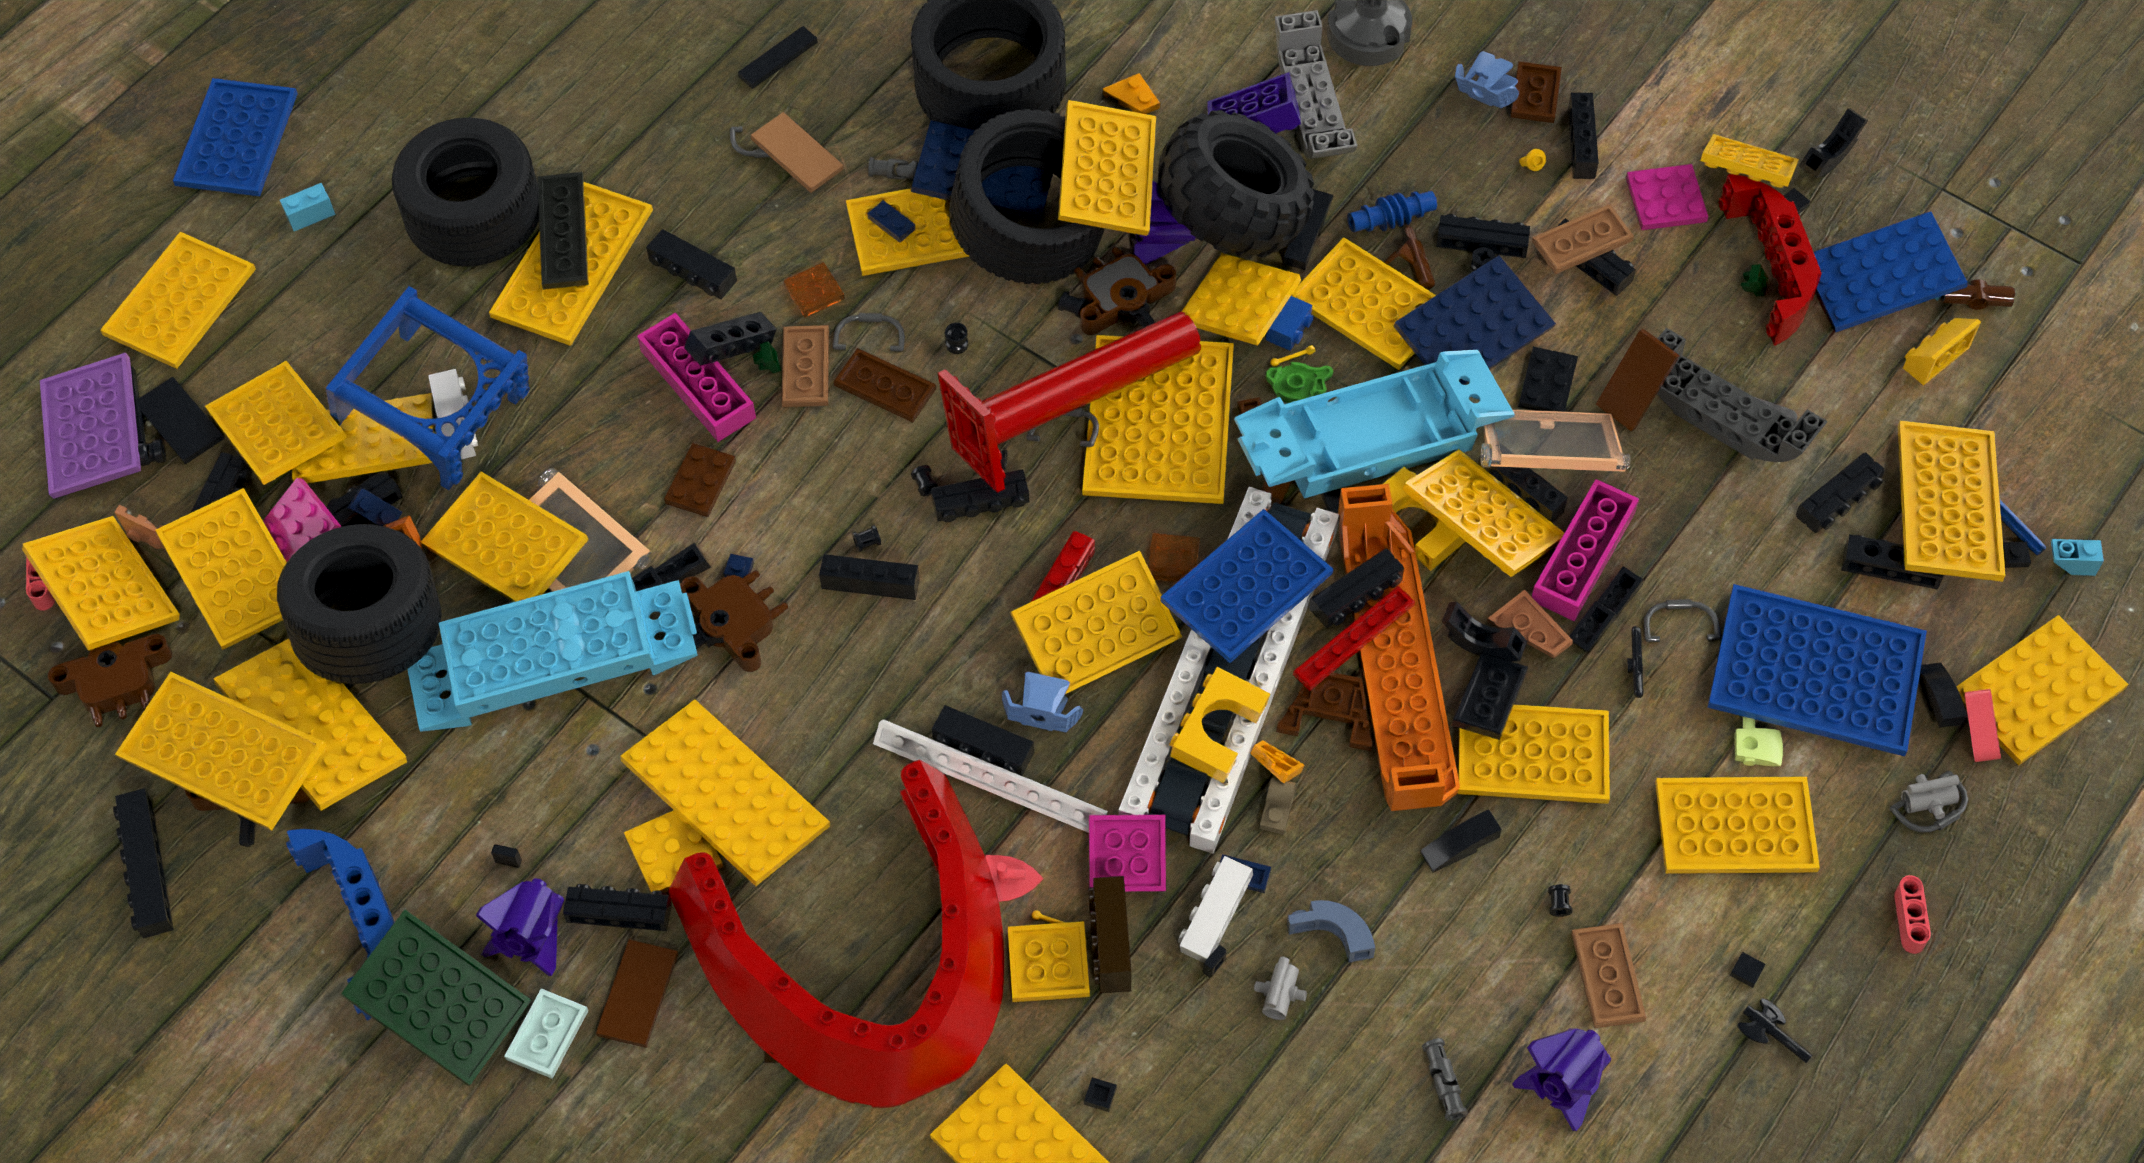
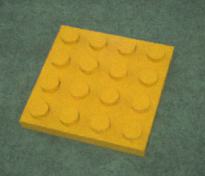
M1713 134L1702 153L1700 161L1705 162L1704 165L1711 168H1718L1719 166L1726 168L1728 173L1735 175L1743 173L1749 175L1748 178L1752 180L1770 181L1771 185L1783 188L1784 186H1789L1799 159Z
M1221 253L1182 312L1192 319L1198 329L1258 346L1300 283V274Z

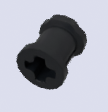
M1065 291L1059 300L1058 310L1072 312L1076 317L1080 318V312L1087 305V299L1073 297L1069 292Z
M928 465L919 466L911 473L912 479L918 484V491L921 496L931 495V488L939 487L937 482L933 480L932 470Z
M875 525L859 533L856 531L852 532L858 552H862L863 548L875 544L881 545V538Z
M1565 884L1550 886L1548 888V893L1551 895L1549 913L1556 917L1572 914L1573 910L1569 905L1570 886Z

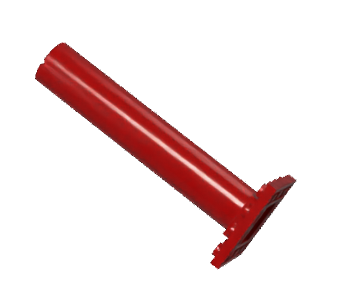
M1181 311L984 400H980L971 394L969 388L964 387L958 378L952 376L946 369L938 372L951 448L996 492H1000L1005 489L1004 479L1006 476L1001 467L1000 460H1002V454L998 449V444L1198 354L1201 350L1198 330L1192 319Z

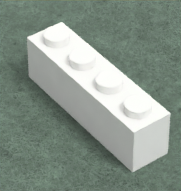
M456 369L428 375L437 418L449 416L462 409L469 402L467 395L463 396L462 391L466 390L463 377H458ZM464 418L457 419L456 422L458 423V425L461 424L462 419L464 420ZM446 423L442 426L441 431L445 436H451L454 433V427ZM476 434L470 445H465L461 450V459L476 456L474 448L478 446Z
M1224 856L1221 863H1216L1212 871L1214 878L1210 885H1205L1200 896L1203 900L1199 907L1195 906L1189 918L1192 922L1188 930L1183 929L1178 939L1182 953L1203 963L1218 947L1253 877L1252 868Z

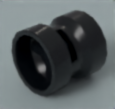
M951 323L945 329L946 348L950 353L961 354L968 348V331L964 324Z
M161 439L153 440L150 444L145 442L138 443L141 466L150 465L151 462L155 461L157 463L166 462L165 447Z

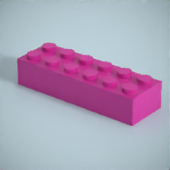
M674 313L637 336L640 350L716 441L719 442L756 419L754 404L718 361L700 366L685 350L684 347L691 330Z
M1595 479L1534 586L1532 598L1540 606L1572 621L1576 620L1636 512L1639 498Z

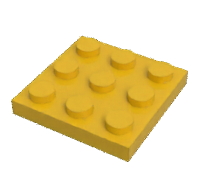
M674 810L624 832L625 838L651 892L655 890L664 893L668 892L684 858L695 853H708L713 858L717 869L723 867L716 849Z
M1084 921L1008 927L1012 1002L1090 997Z

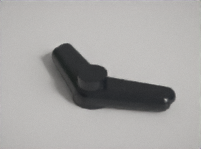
M1634 626L1631 630L1632 658H1627L1628 673H1633L1634 696L1641 698L1644 694L1641 629Z

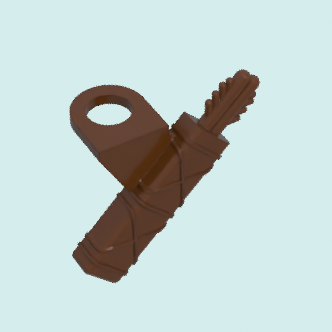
M1406 225L1405 233L1409 240L1393 252L1384 263L1389 264L1398 256L1402 257L1413 265L1419 285L1430 290L1435 286V280L1431 273L1421 241L1417 240L1413 228Z

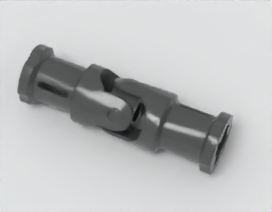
M870 157L868 174L869 177L881 175L887 176L889 179L909 178L913 181L918 161H912L910 164H907L909 162L900 159H888V161L875 160L874 157ZM895 163H898V167L896 168L897 175L894 173Z
M1437 1038L1425 1042L1422 1045V1049L1427 1053L1430 1062L1428 1066L1433 1078L1438 1098L1443 1102L1446 1111L1445 1119L1447 1121H1454L1465 1117L1468 1111L1463 1107L1460 1098L1461 1090L1454 1074L1451 1060L1447 1059L1443 1047L1445 1042L1442 1038Z

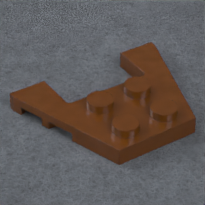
M1331 673L1310 691L1303 685L1292 705L1288 707V711L1283 719L1277 724L1276 732L1298 737L1303 715L1349 723L1353 725L1349 747L1371 751L1372 749L1362 678Z

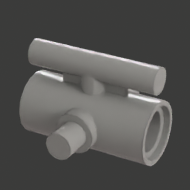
M1921 774L1915 778L1917 783L1908 785V790H1903L1901 795L1904 809L1908 814L1928 809L1930 813L1934 814L1936 819H1942L1945 816L1942 809L1943 806L1955 804L1959 801V792L1956 786L1959 784V777L1952 775L1927 780L1925 775Z
M1286 957L1279 958L1271 981H1266V983L1256 981L1254 987L1256 992L1264 993V996H1266L1262 1013L1275 1020L1286 1019L1290 1001H1305L1307 997V991L1300 990L1295 986L1299 969L1289 964V959Z

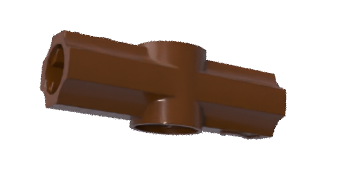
M1980 279L1968 282L1966 288L1941 296V301L1943 303L1968 304L1969 308L1974 310H1981L1987 306L2012 307L2015 288L2012 286L1987 285L1986 281Z

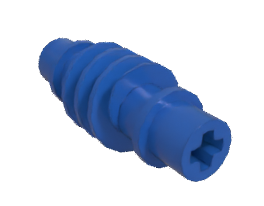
M1415 191L1411 193L1410 197L1406 198L1399 192L1393 196L1387 195L1385 198H1377L1375 206L1368 207L1364 205L1361 206L1360 210L1348 213L1347 221L1349 228L1352 232L1364 229L1370 232L1373 231L1375 226H1379L1382 231L1387 230V225L1390 229H1394L1395 222L1398 227L1403 226L1404 222L1408 225L1411 223L1412 216L1421 218L1424 216V213L1437 209L1436 196L1433 191L1421 194Z

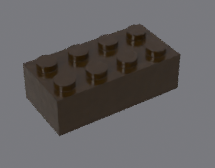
M1124 876L1093 878V887L1088 888L1094 982L1095 985L1100 984V993L1131 992L1132 971Z

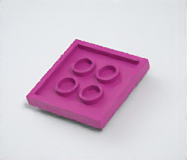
M1692 164L1627 172L1626 180L1641 230L1707 222L1708 214Z
M301 478L295 479L263 520L286 562L289 561L299 548L311 539L341 527L309 485Z
M1089 815V886L1093 887V878L1124 876L1125 892H1166L1165 815Z

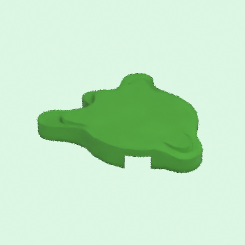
M1291 362L1290 366L1269 368L1266 371V380L1272 386L1275 395L1286 403L1326 393L1325 382L1333 376V369L1330 366L1310 367L1299 362Z

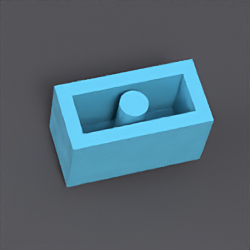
M322 183L280 199L293 231L335 215L331 201Z

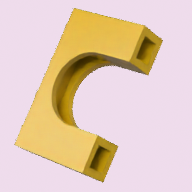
M1403 467L1383 484H1389L1393 504L1392 509L1395 513L1404 508L1416 507L1427 511L1434 518L1436 527L1415 545L1417 560L1432 571L1466 541L1402 490L1407 481L1417 476L1416 473L1410 472L1407 468Z
M1217 667L1213 675L1208 673L1202 685L1205 687L1203 693H1197L1191 705L1194 707L1192 713L1187 712L1180 725L1183 729L1180 734L1177 732L1174 734L1169 746L1173 747L1170 757L1224 783L1235 764L1238 753L1210 739L1203 729L1202 719L1212 711L1228 710L1257 724L1268 703L1270 693Z

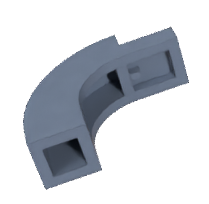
M1317 900L1311 901L1308 912L1298 910L1288 915L1287 928L1289 935L1311 930H1326L1335 934L1342 941L1348 962L1374 958L1375 944L1372 934L1365 921L1350 908L1332 901Z

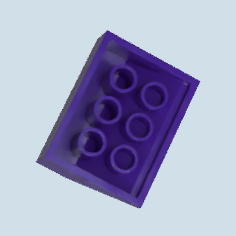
M1289 72L1207 101L1208 114L1211 111L1219 110L1229 115L1235 112L1245 115L1252 121L1261 122L1270 127V130L1275 134L1284 130L1295 129L1298 125H1301L1300 111Z

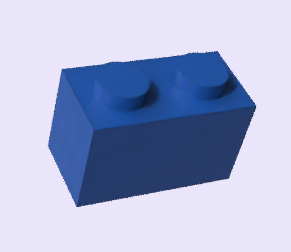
M1290 296L1267 331L1266 340L1291 351L1294 344L1300 343L1305 327L1309 328L1313 321L1314 315H1311L1312 305Z

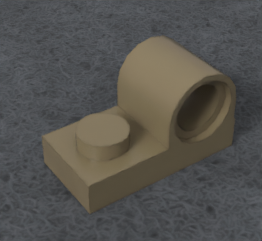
M1271 778L1260 829L1284 835L1296 792L1295 782L1288 781L1284 784L1278 778Z

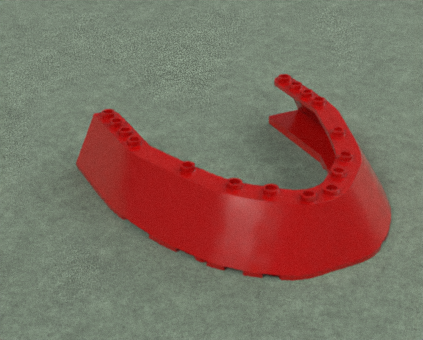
M920 759L906 765L901 770V780L905 789L900 791V796L939 874L942 903V951L939 966L918 1011L907 1021L896 1025H882L846 1015L819 1002L802 988L746 934L717 866L708 853L699 852L684 858L668 890L678 917L709 984L721 1003L724 1004L748 1036L764 1052L768 1053L805 1085L817 1091H823L835 1096L836 1099L853 1104L856 1102L871 1105L873 1108H889L905 1104L950 1084L965 1075L977 1062V1058L987 1044L994 1030L1003 999V927L998 896L987 859L946 774Z

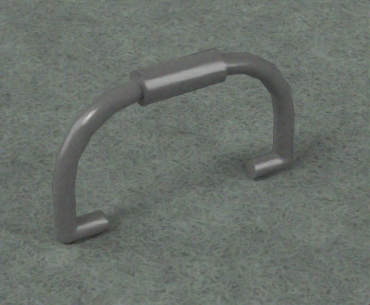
M742 126L730 128V141L732 147L738 153L755 158L770 157L762 149L746 151L740 148L736 143L735 132H743Z
M859 313V315L849 316L836 326L833 335L832 348L834 350H846V344H838L840 331L845 324L859 320V322L886 321L893 324L899 332V346H890V351L901 352L904 350L905 334L903 327L899 321L892 317L884 316L882 313Z
M1078 408L1064 414L1063 416H1084L1092 421L1093 432L1090 440H1081L1080 446L1093 447L1099 431L1097 418L1092 413L1084 411L1083 408ZM1036 428L1029 430L1026 437L1027 440L1040 441V436L1034 435Z
M1691 599L1666 600V602L1658 603L1651 607L1644 617L1643 627L1646 642H1660V636H1651L1649 625L1653 613L1663 608L1691 609V607H1695L1705 611L1712 619L1715 634H1707V640L1721 639L1720 623L1717 615L1709 606L1701 602L1691 601Z
M1946 771L1942 775L1938 776V778L1948 777L1954 774L1951 771ZM1959 781V784L1956 786L1962 798L1960 807L1946 814L1942 819L1935 821L1930 826H1918L1907 820L1898 810L1904 806L1901 800L1892 805L1890 811L1902 824L1917 832L1940 831L1958 820L1960 815L1966 810L1968 803L1967 791Z

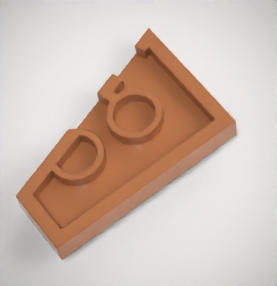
M121 505L117 507L115 514L126 531L128 538L136 542L141 540L156 549L164 548L155 531L158 528L148 521L146 517L139 514L136 518L127 513V508Z
M1523 590L1487 618L1488 623L1497 628L1515 627L1528 641V645L1552 658L1557 657L1573 644V640L1526 590Z

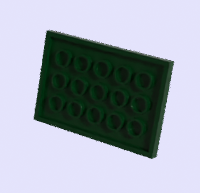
M405 909L340 994L467 1086L472 1084L531 1002L530 998Z

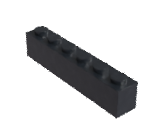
M145 788L115 796L117 806H113V812L120 824L116 831L119 841L123 843L120 856L127 868L123 875L126 885L130 887L127 900L134 912V916L130 917L133 930H138L143 939L173 931L152 798Z

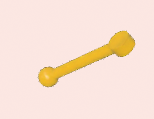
M1311 345L1305 350L1279 359L1273 358L1270 364L1273 367H1277L1281 362L1305 354L1311 355L1316 350Z
M1038 910L1033 911L1031 914L1034 920L1041 919L1050 923H1066L1042 915Z

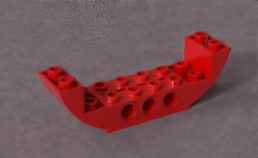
M1728 174L1726 182L1722 187V196L1719 198V208L1721 211H1724L1726 219L1751 215L1752 223L1756 224L1758 229V239L1760 242H1763L1765 247V257L1767 260H1770L1772 275L1778 281L1779 294L1784 297V300L1775 302L1773 311L1770 313L1769 323L1766 325L1767 336L1771 337L1774 346L1787 340L1802 324L1809 304L1815 295L1822 273L1794 201L1789 202L1780 192L1761 181H1755L1746 176Z

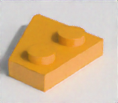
M1140 73L1103 88V95L1106 98L1109 96L1118 100L1119 105L1131 109L1132 112L1148 114L1160 109V102Z
M1264 740L1255 744L1250 753L1284 784L1299 775L1305 766Z

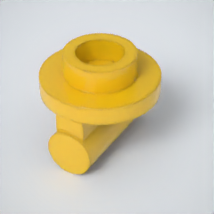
M1533 149L1526 156L1520 158L1519 163L1522 167L1527 166L1532 171H1539L1546 163V155L1540 149Z

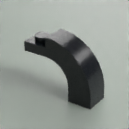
M1848 108L1832 133L1820 145L1812 146L1799 166L1817 178L1825 176L1850 152L1858 141L1857 137L1868 120L1851 108Z
M1457 601L1449 602L1442 619V623L1450 630L1447 637L1459 647L1478 656L1483 653L1511 662L1520 661L1528 642L1515 627L1494 628L1476 621Z

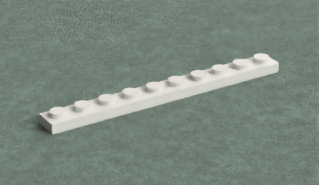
M886 720L879 722L873 742L874 745L913 761L920 759L942 773L1089 833V815H1107L1108 811L901 726Z

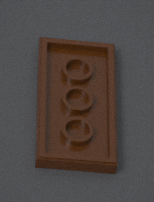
M1645 329L1639 330L1596 405L1606 413L1612 414V417L1627 429L1634 431L1680 355Z
M858 348L833 381L834 386L912 423L936 390V384Z
M628 940L596 1031L598 1037L647 1048L679 955L678 951Z

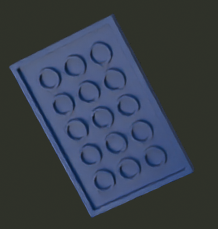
M212 78L174 176L173 182L175 186L260 196L298 94L296 88Z
M1931 211L1814 252L1822 273L1816 293L1835 333L1966 288L1968 283Z
M1263 509L1161 596V602L1224 659L1231 663L1331 576L1333 568Z

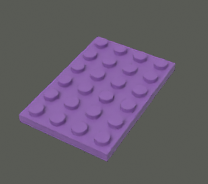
M126 353L40 380L49 495L53 499L141 471L130 357Z

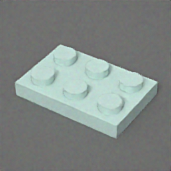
M540 989L504 1056L505 1059L553 1079L588 1013V1008Z

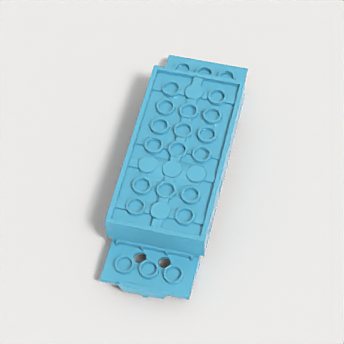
M1478 350L1441 352L1435 363L1284 404L1281 398L1278 397L1236 416L1234 420L1242 434V437L1237 438L1255 475H1260L1261 471L1269 487L1295 480L1303 497L1308 498L1398 472L1403 467L1408 469L1443 459L1458 449L1463 453L1471 451L1478 435L1476 428L1513 418L1515 414ZM1459 379L1469 381V384L1463 385L1459 382ZM1337 397L1333 401L1328 402L1331 398ZM1469 397L1479 399V402L1473 403L1469 400Z
M627 571L439 622L443 644L431 647L417 663L407 670L420 732L472 725L470 717L648 668L651 669L653 675L659 674L698 656L693 635L697 634L687 593L682 594L679 580L636 591L631 574ZM653 612L661 614L656 620L650 619L649 616ZM658 632L666 634L662 640H656L654 637ZM439 670L447 671L446 676L443 678H437L436 674ZM586 677L582 680L575 681L576 678ZM443 691H451L449 698H440Z

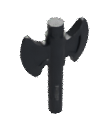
M1761 998L1762 1012L1755 1010L1750 1005L1744 1010L1743 1014L1749 1017L1751 1023L1740 1022L1737 1027L1746 1037L1755 1042L1767 1044L1769 1039L1766 1034H1770L1805 1063L1811 1059L1812 1054L1776 1026L1775 1023L1784 1025L1786 1020L1775 1004Z

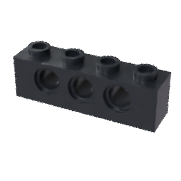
M1571 92L1567 110L1573 179H1595L1599 159L1593 93Z
M757 312L691 330L684 348L702 366L761 349L760 344L768 341L772 344L777 328L762 312Z
M1498 444L1500 454H1510ZM1487 449L1479 456L1478 465L1553 523L1564 513L1568 497L1533 470L1522 467L1491 466Z
M1849 534L1844 546L1841 571L1937 590L1944 577L1941 574L1905 570L1904 545Z

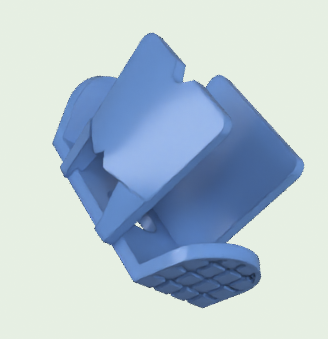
M1482 51L1465 78L1463 65L1458 64L1456 67L1455 78L1459 91L1468 94L1469 97L1489 106L1494 105L1503 108L1513 103L1519 96V91L1515 87L1518 80L1506 74L1513 68V64L1502 58L1495 59L1494 55ZM1476 74L1480 76L1477 81L1471 79Z
M1026 672L1023 705L1012 703L1008 691H1002L1003 706L1008 720L1021 722L1025 726H1033L1048 731L1067 732L1081 718L1083 709L1077 706L1067 715L1061 714L1068 701V698L1064 695L1070 684L1068 680Z

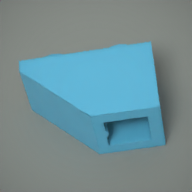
M2051 540L2054 563L2071 575L2096 576L2104 562L2101 540Z

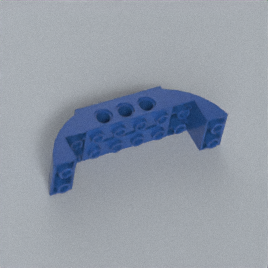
M298 829L286 831L290 841L286 842L289 852L297 866L302 865L306 873L327 864L331 865L333 876L341 889L340 893L346 906H348L349 915L358 930L359 939L368 954V958L395 921L362 848L356 849L346 840L320 830ZM353 977L347 979L348 984H349V982L352 980ZM354 1005L357 1014L363 1013L366 1020L372 1018Z

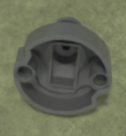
M1336 0L1335 10L1329 11L1327 38L1332 49L1340 57L1351 63L1363 66L1383 65L1403 54L1404 43L1410 41L1412 15L1409 7L1403 0Z

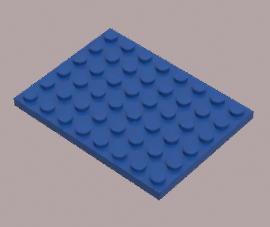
M1733 584L1707 708L1905 756L1908 750L1927 631Z

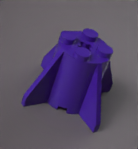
M1153 180L1150 231L1147 236L1135 234V237L1131 238L1134 243L1133 255L1140 258L1145 265L1188 244L1190 241H1195L1196 238L1190 234L1191 231L1186 226L1179 224L1171 215L1172 209L1165 205L1161 198V187Z
M534 878L532 882L518 883L480 907L476 917L493 930L491 933L493 937L485 946L481 955L488 957L500 952L509 958L517 955L522 957L520 961H531L545 974L552 976L556 969L557 921L564 898L546 887L547 884L543 880Z
M1569 1028L1566 1031L1532 1041L1527 1049L1536 1066L1519 1076L1512 1085L1518 1089L1534 1090L1542 1100L1546 1096L1552 1101L1550 1106L1562 1111L1572 1131H1577L1583 1123L1591 1095L1599 1088L1602 1071L1611 1062V1057L1601 1044L1600 1036L1595 1031Z

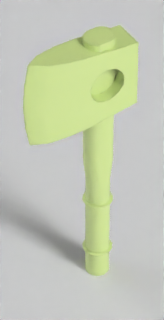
M1742 716L1743 729H1736L1734 734L1735 761H1741L1747 766L1755 764L1781 766L1783 758L1781 732L1776 729L1755 728V719Z

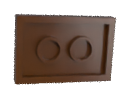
M1519 61L1516 75L1518 83L1515 85L1519 91V96L1512 103L1511 117L1554 123L1562 67Z
M692 443L664 498L665 504L709 517L736 463V457Z

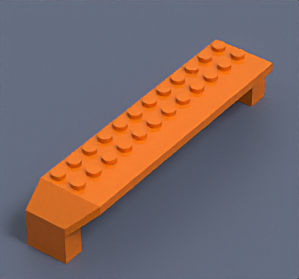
M1389 484L1341 488L1338 514L1340 546L1345 574H1348L1386 548L1404 567L1403 580L1398 586L1415 601V605L1359 650L1385 800L1391 811L1442 806L1458 793L1460 784L1412 532L1392 509L1393 504ZM1388 587L1380 598L1374 601L1370 599L1365 603L1362 610L1357 613L1352 612L1354 621L1396 587Z

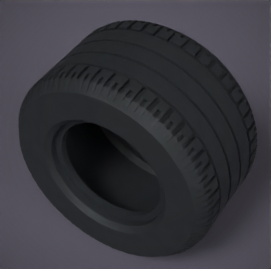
M455 118L439 122L413 137L401 150L395 161L392 172V189L405 229L415 246L433 260L462 267L496 262L519 249L536 229L539 222V188L530 154L522 140L509 128L499 123L482 118ZM483 176L496 179L484 194L471 200L454 202L437 196L447 185L462 178Z
M367 524L349 525L320 534L304 544L291 556L282 569L278 580L277 602L295 655L308 670L330 681L346 684H365L393 677L417 663L434 644L440 630L441 606L427 556L412 538L388 527ZM368 590L387 591L386 595L378 602L360 610L339 611L330 608L342 598L357 592Z

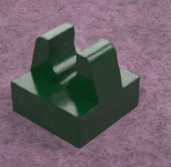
M1761 264L1752 265L1750 271L1743 273L1745 281L1748 282L1741 283V287L1745 292H1753L1756 297L1765 296L1768 276Z
M769 341L760 344L761 351L753 355L754 364H758L760 371L769 369L773 374L781 371L778 352Z

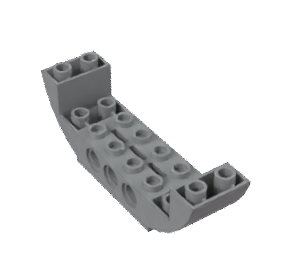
M1318 10L1275 16L1281 75L1288 72L1291 75L1301 116V125L1295 128L1300 150L1303 151L1308 159L1353 153L1357 148L1353 129L1345 128L1321 46L1323 26Z

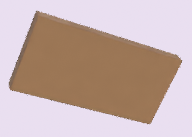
M784 112L751 134V140L810 193L843 170L844 165Z
M1611 204L1534 236L1532 243L1552 271L1558 274L1632 242L1634 235Z
M829 325L783 327L782 407L828 406Z
M1623 923L1572 930L1571 935L1594 1028L1645 1022L1646 1014Z

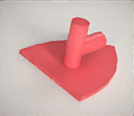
M986 855L999 902L1022 897L1043 880L1042 876L1033 867L1021 860L1010 856Z

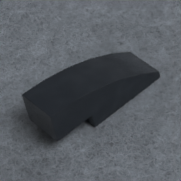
M1942 663L1921 665L1919 679L1929 710L1934 711L1939 728L1963 725L1968 714L1959 691Z
M1488 809L1449 830L1424 847L1420 853L1432 873L1476 853L1479 847L1500 838L1502 829Z

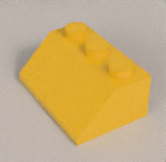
M1954 318L1947 324L1944 322L1938 327L1933 336H1926L1918 348L1913 347L1905 355L1906 361L1903 369L1924 386L1970 348L1981 321L1978 319Z

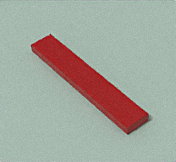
M1397 586L1293 671V676L1309 691L1312 690L1415 605V601Z

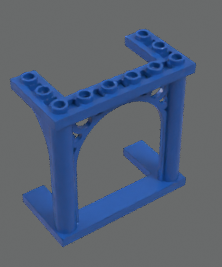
M409 286L326 387L330 415L340 426L354 408L416 446L433 462L440 472L441 486L450 490L463 477L461 450L465 445H470L478 428L484 427L492 410L496 411L499 408L503 396L507 393L508 401L515 405L520 399H524L530 390L527 354L520 350L516 354L511 353L420 300L417 296V290ZM422 324L458 345L470 355L478 371V384L473 397L462 409L442 418H417L400 411L353 383L398 327L400 338L408 342ZM484 359L487 363L483 365L480 362ZM490 369H496L501 372L495 378L484 376V373ZM485 384H490L488 390L483 389ZM464 418V420L462 419L461 424L458 425V423L456 422L457 419ZM446 423L454 427V433L451 436H445L441 431L442 426ZM431 425L436 426V434L433 433V429H429L428 427Z

